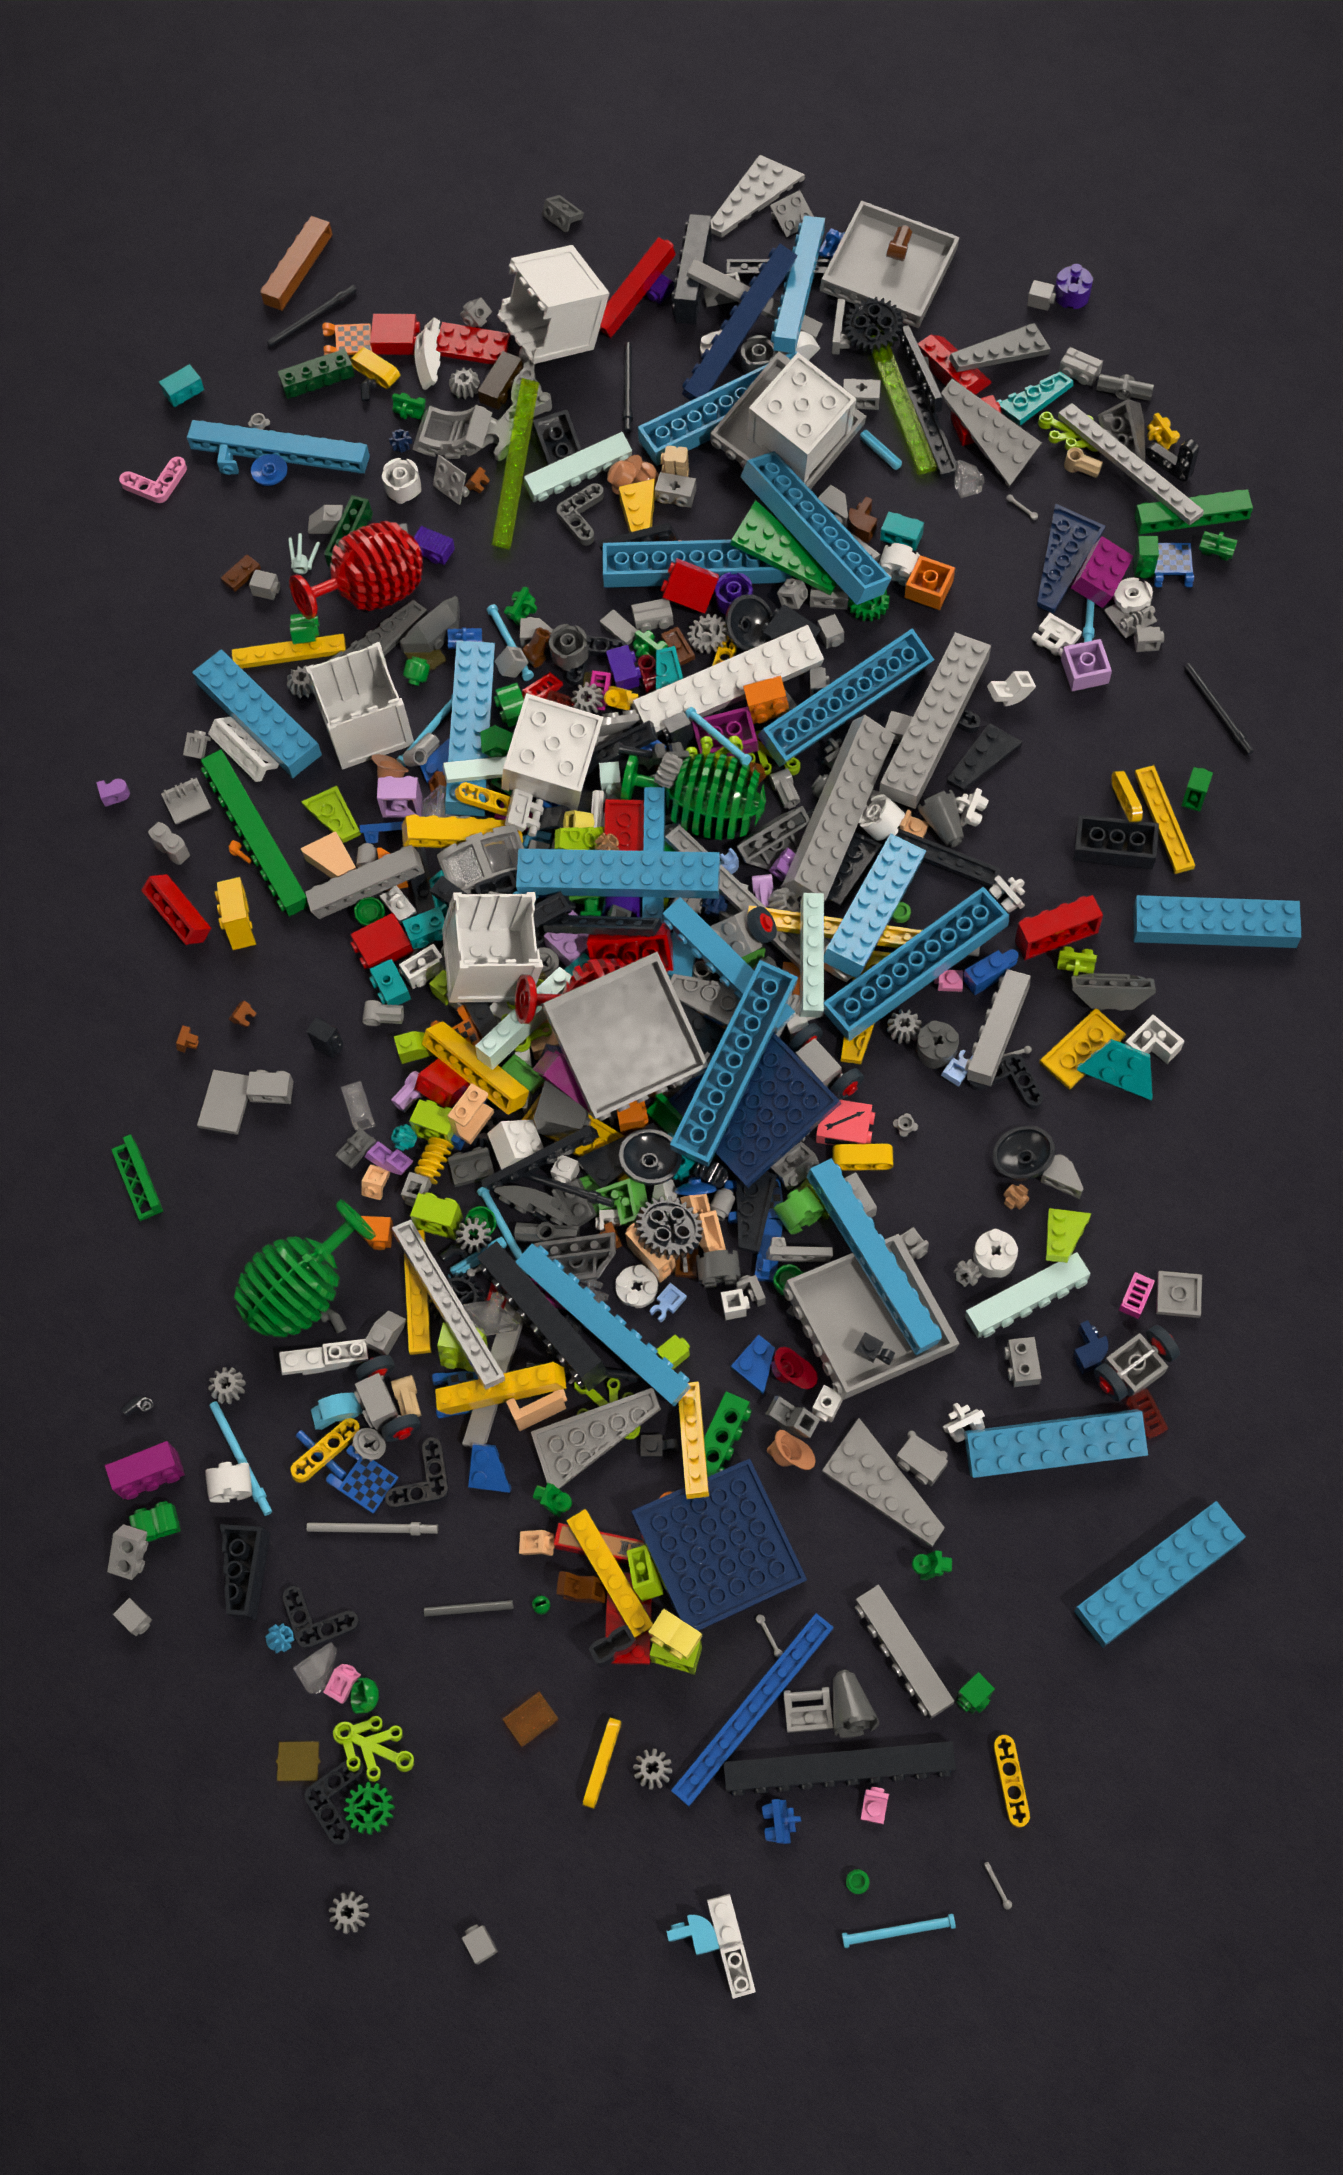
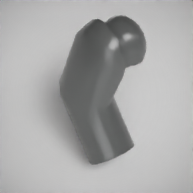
M329 1308L327 1312H320L322 1314V1322L330 1320L337 1334L347 1329L340 1315Z

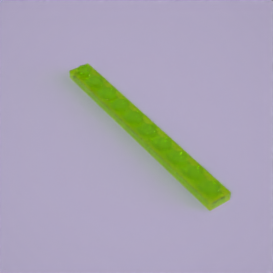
M887 345V350H884L883 347L880 348V353H878L877 349H874L872 353L918 475L936 471V463L890 345Z
M525 378L520 380L492 545L510 549L539 387V382Z

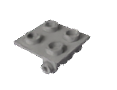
M800 190L770 205L773 211L770 213L773 220H778L786 237L798 232L799 223L803 222L804 216L814 217Z
M438 455L433 486L460 505L461 498L469 495L468 488L464 486L466 474L441 455Z
M1114 604L1104 610L1125 638L1134 634L1136 625H1140V628H1145L1157 622L1153 615L1155 613L1153 606H1146L1145 609L1136 612L1123 613L1121 608Z
M190 778L191 780L184 784L181 782L179 786L175 785V788L167 791L164 790L161 793L175 824L211 809L197 778Z

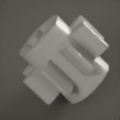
M972 1259L967 1263L963 1260L957 1264L958 1267L954 1270L957 1278L956 1281L963 1284L964 1287L969 1283L974 1286L982 1275L979 1272V1265L972 1262Z

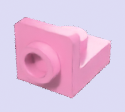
M947 970L934 979V984H938V991L962 992L963 970Z
M341 1664L334 1669L323 1693L343 1704L361 1674L356 1672L353 1666Z
M871 1787V1790L865 1791L860 1820L884 1824L889 1794L884 1793V1789Z

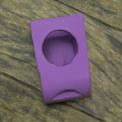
M115 779L109 784H106L104 780L96 782L105 807L124 801L130 795V791L122 779Z
M786 848L776 859L769 872L779 880L784 881L795 853L791 849Z

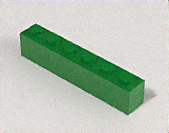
M1248 489L1225 493L1218 492L1211 495H1198L1189 498L1204 510L1203 516L1190 526L1161 502L1137 505L1135 520L1139 534L1250 519L1253 506Z

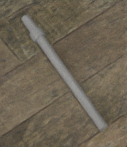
M411 1522V1524L307 1523V1532L411 1533V1535L420 1536L421 1533L438 1534V1525H424L421 1522Z

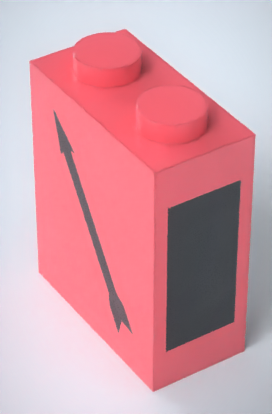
M840 1100L842 1104L818 1124L816 1143L834 1146L840 1144H871L872 1132L869 1131V1125H874L875 1112H872V1105Z

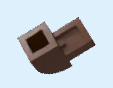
M865 497L862 503L859 502L856 510L850 508L848 528L853 535L869 544L877 530V518L869 515L872 511V499Z
M559 1572L556 1594L563 1596L565 1600L574 1602L605 1603L606 1588L598 1577L577 1576L569 1572Z

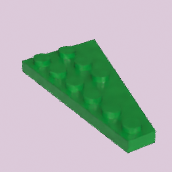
M755 500L733 536L730 545L831 596L837 585L834 579L794 535Z

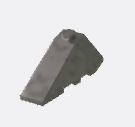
M1127 399L1098 414L1100 426L1145 462L1144 418L1141 404Z

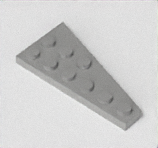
M759 155L711 219L712 234L722 238L738 227V223L742 220L749 219L752 213L755 211L759 212L779 198L782 192L785 190L789 191L795 183L805 180V174Z
M951 379L941 392L942 399L951 411L957 415L962 426L969 431L971 438L985 457L991 461L996 472L1003 477L1005 484L1009 488L1042 442L958 382Z
M673 974L670 981L680 1002L728 1026L740 1002L734 995L735 991L730 986L727 988L718 981H706L695 977ZM794 994L790 996L787 1004L793 1010L798 1004L801 995ZM784 1025L777 1033L775 1031L774 1033L778 1037H780L786 1025Z
M654 1388L532 1431L531 1434L547 1483L554 1484L560 1489L661 1410Z
M858 1418L823 1468L822 1473L933 1547L945 1527L860 1418Z

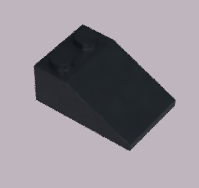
M567 409L532 422L533 432L547 465L582 450Z

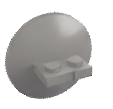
M636 709L622 711L623 715L620 716L618 712L602 714L603 721L597 746L594 748L623 734V730L638 722L640 716L636 713Z

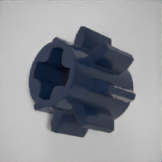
M401 429L392 432L393 438H389V442L392 445L393 451L397 450L402 453L407 449L409 450V444L413 443L409 432Z
M719 894V899L704 898L701 906L705 907V914L711 917H719L720 911L726 912L728 904L724 903L725 897Z

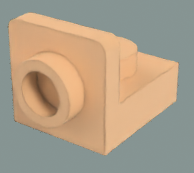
M907 810L899 825L900 829L924 838L929 824L912 817V811Z
M370 1164L362 1179V1195L381 1200L383 1197V1187L390 1176V1172Z
M545 1530L521 1531L519 1554H544L552 1556L555 1540L554 1534Z

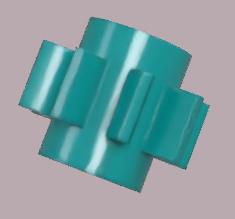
M405 1124L394 1129L391 1140L395 1143V1148L404 1151V1149L408 1150V1148H412L415 1145L417 1135L411 1126Z

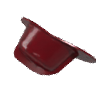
M781 1347L775 1352L774 1361L771 1362L770 1367L778 1381L793 1383L802 1389H810L815 1386L818 1379L817 1373L808 1361L788 1347Z

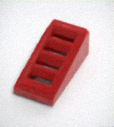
M548 673L523 689L522 697L525 699L527 693L548 700L563 686V682L552 673Z

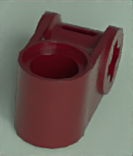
M643 655L638 660L642 676L641 681L646 694L650 690L656 689V662L651 655Z

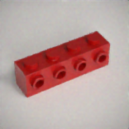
M167 874L149 876L141 891L185 945L204 942L211 927Z

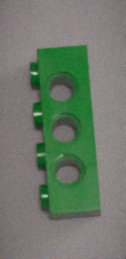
M727 1391L704 1437L707 1477L725 1470L723 1464L725 1460H730L734 1448L731 1447L734 1441H739L742 1435L743 1421H748L752 1412L749 1409V1401ZM733 1415L737 1418V1421L730 1424L725 1419L727 1416ZM722 1434L728 1437V1440L724 1443H719L716 1440ZM710 1454H716L719 1459L712 1463L707 1460V1457Z

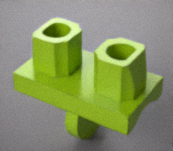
M1064 946L1063 950H1060L1057 969L1073 971V976H1078V972L1094 973L1097 955H1094L1091 949H1084L1082 953H1076L1072 947Z

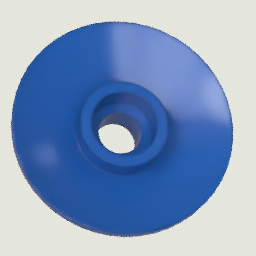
M263 455L252 464L251 474L253 479L261 485H275L285 478L287 464L278 455Z
M694 1177L688 1179L689 1183L683 1184L674 1190L679 1195H701L716 1191V1186L701 1182V1178Z

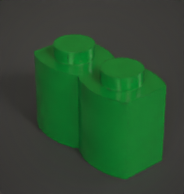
M301 613L291 614L290 632L293 644L316 641V636H319L318 616L308 620Z
M514 683L496 689V696H494L496 707H501L502 710L499 712L502 722H506L508 727L517 725L524 702L518 684Z
M166 1501L156 1504L155 1508L147 1510V1508L134 1511V1515L129 1516L131 1527L147 1532L146 1541L148 1542L181 1531L176 1508L173 1504H168Z

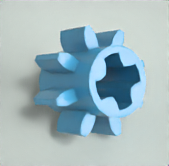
M282 1623L279 1626L275 1624L268 1629L270 1633L265 1638H267L266 1643L271 1650H275L278 1653L281 1650L285 1652L291 1648L290 1643L294 1641L293 1632L289 1627L284 1626Z

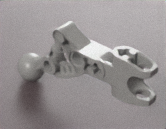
M523 347L520 348L519 357L522 358L524 367L513 382L511 391L512 406L499 421L491 417L482 448L491 443L498 444L494 451L497 461L503 460L519 446L522 440V435L519 432L534 416L552 409L551 395L547 392H542L541 385L535 378L534 366L536 364L529 360ZM524 389H529L532 394L536 395L524 396Z

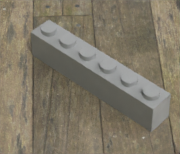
M412 845L402 847L399 851L384 855L374 862H368L356 870H350L347 874L332 878L330 881L314 886L306 891L310 911L318 919H321L353 905L363 898L371 897L425 872L419 852Z
M1007 969L1005 976L1000 977L998 983L1000 989L998 993L995 992L993 995L992 1009H988L985 1016L987 1022L985 1026H981L978 1037H980L979 1042H975L972 1048V1054L974 1055L972 1060L968 1059L965 1066V1071H968V1080L988 1086L992 1085L1029 990L1030 975Z
M877 1585L856 1599L857 1606H855L856 1612L861 1619L865 1617L869 1623L867 1628L873 1638L877 1636L882 1643L879 1647L886 1657L890 1656L894 1664H892L894 1671L899 1677L903 1676L907 1682L904 1686L911 1696L915 1695L920 1702L917 1706L924 1716L928 1715L931 1719L953 1705V1698L881 1587Z

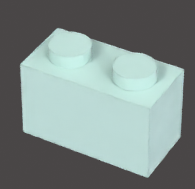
M619 761L599 763L604 803L605 799L621 800L622 786Z

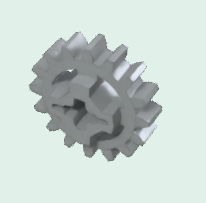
M707 614L706 618L700 616L699 622L694 620L695 626H690L691 632L687 634L691 646H693L695 651L699 649L700 653L706 650L710 654L711 649L716 652L718 646L723 647V641H728L725 622L722 617L718 618L716 614L712 618L709 614Z

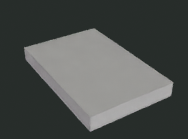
M213 1070L197 1124L198 1128L238 1135L248 1101L246 1093L249 1076Z

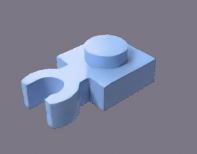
M730 848L725 856L723 853L720 855L722 860L720 864L731 874L736 872L739 868V858L733 849Z
M965 1050L959 1053L957 1059L953 1058L941 1075L957 1086L961 1084L968 1074V1071H965L968 1059L963 1057Z
M670 1283L657 1297V1301L660 1304L654 1305L650 1309V1314L653 1315L656 1311H660L662 1314L658 1321L663 1322L666 1318V1312L669 1310L671 1313H674L686 1300L687 1296Z

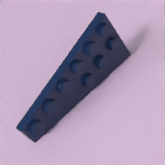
M1055 503L1037 601L1038 607L1054 614L1080 572L1092 547L1104 533L1105 525Z

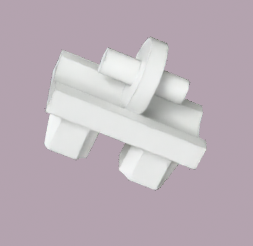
M976 788L974 794H970L969 797L967 794H963L962 797L955 798L958 813H962L960 818L961 826L964 827L968 823L976 827L980 824L982 815L974 812L975 808L983 811L989 801L981 796L982 790Z
M998 875L995 878L996 883L989 891L996 899L1004 893L1009 896L1001 903L1008 912L1013 911L1017 907L1022 909L1025 905L1015 893L1018 892L1020 895L1025 893L1022 888L1025 882L1022 879L1015 881L1011 877L1008 880L1011 884L1009 887Z
M397 885L387 893L380 895L382 901L394 913L400 924L417 913L416 909Z
M958 1403L953 1404L954 1412L948 1414L951 1420L956 1417L958 1419L943 1426L944 1431L950 1433L955 1442H960L965 1439L964 1426L969 1424L972 1430L985 1429L982 1419L985 1415L982 1410L979 1411L978 1409L965 1415L964 1413L970 1411L969 1406L960 1407Z

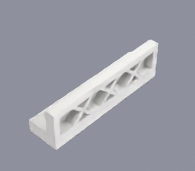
M232 717L214 719L208 735L255 782L262 781L266 770L278 768L279 763Z

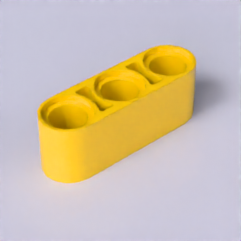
M362 347L350 359L352 366L357 371L370 379H375L376 383L385 389H388L400 377V372L396 367L365 347Z
M840 1144L832 1147L833 1161L839 1165L841 1170H887L893 1168V1147L890 1144Z

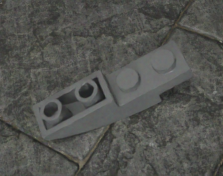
M502 1186L494 1189V1192L500 1195V1200L507 1204L513 1202L516 1204L514 1208L524 1214L527 1211L533 1214L536 1211L544 1216L548 1213L552 1216L550 1220L559 1225H562V1223L571 1225L574 1220L573 1217L558 1209L562 1201L544 1192L522 1186Z

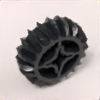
M456 1272L455 1278H451V1275L447 1274V1281L464 1309L467 1304L471 1303V1300H474L472 1306L466 1312L473 1324H475L474 1316L481 1318L479 1311L485 1310V1306L482 1304L486 1302V1298L483 1296L485 1294L484 1289H480V1282L475 1283L473 1276L468 1279L467 1274L464 1273L460 1278L459 1273ZM456 1287L467 1288L470 1290V1292H460L456 1289ZM429 1299V1305H432L430 1311L435 1313L434 1319H440L439 1323L443 1325L446 1322L433 1300Z

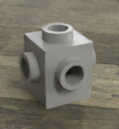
M482 298L467 302L463 306L464 310L460 315L467 326H478L480 328L487 322L486 318L492 311Z
M787 579L777 593L781 606L785 604L791 609L800 608L808 596V590L803 581L798 579Z

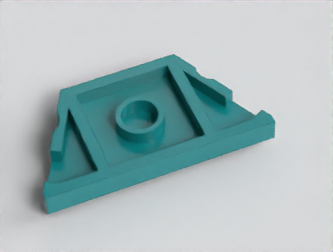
M1111 1039L1077 1067V1070L1152 1100L1151 1060L1148 1053Z

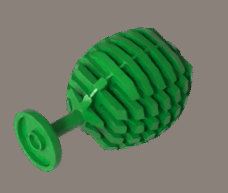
M704 753L696 755L689 775L691 756L685 758L671 788L664 787L667 808L671 799L673 800L671 820L677 824L683 808L681 827L688 831L694 813L692 834L699 836L704 816L706 815L704 837L711 838L715 820L718 817L715 839L722 840L727 819L730 818L727 839H734L740 818H742L740 837L746 835L752 816L756 815V825L765 808L764 784L761 793L757 792L760 773L754 769L750 784L747 786L750 770L749 764H742L738 781H736L739 759L732 757L726 775L727 755L721 754L714 774L716 754H708L703 769ZM630 755L627 761L622 783L621 800L631 799L634 786L643 788L662 787L654 782V777L637 774L638 757L635 755Z
M340 1199L336 1204V1208L346 1221L323 1244L306 1238L315 1248L313 1249L308 1242L299 1237H287V1241L279 1239L274 1241V1246L268 1244L263 1247V1253L257 1252L252 1258L255 1263L249 1261L244 1268L246 1273H241L238 1283L240 1288L236 1287L234 1298L242 1305L240 1307L236 1306L242 1319L252 1330L265 1336L287 1337L288 1333L295 1335L301 1332V1328L308 1329L311 1327L312 1321L317 1322L322 1317L320 1311L327 1312L330 1304L326 1299L334 1300L336 1291L333 1288L335 1286L338 1287L340 1277L326 1263L325 1259L333 1268L336 1267L338 1269L331 1253L354 1230L368 1240H372L377 1236L370 1225L345 1201Z

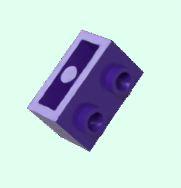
M628 645L607 650V659L616 687L631 689L640 686L639 678L642 676L639 666L635 667L634 665L637 662L634 651L630 652Z

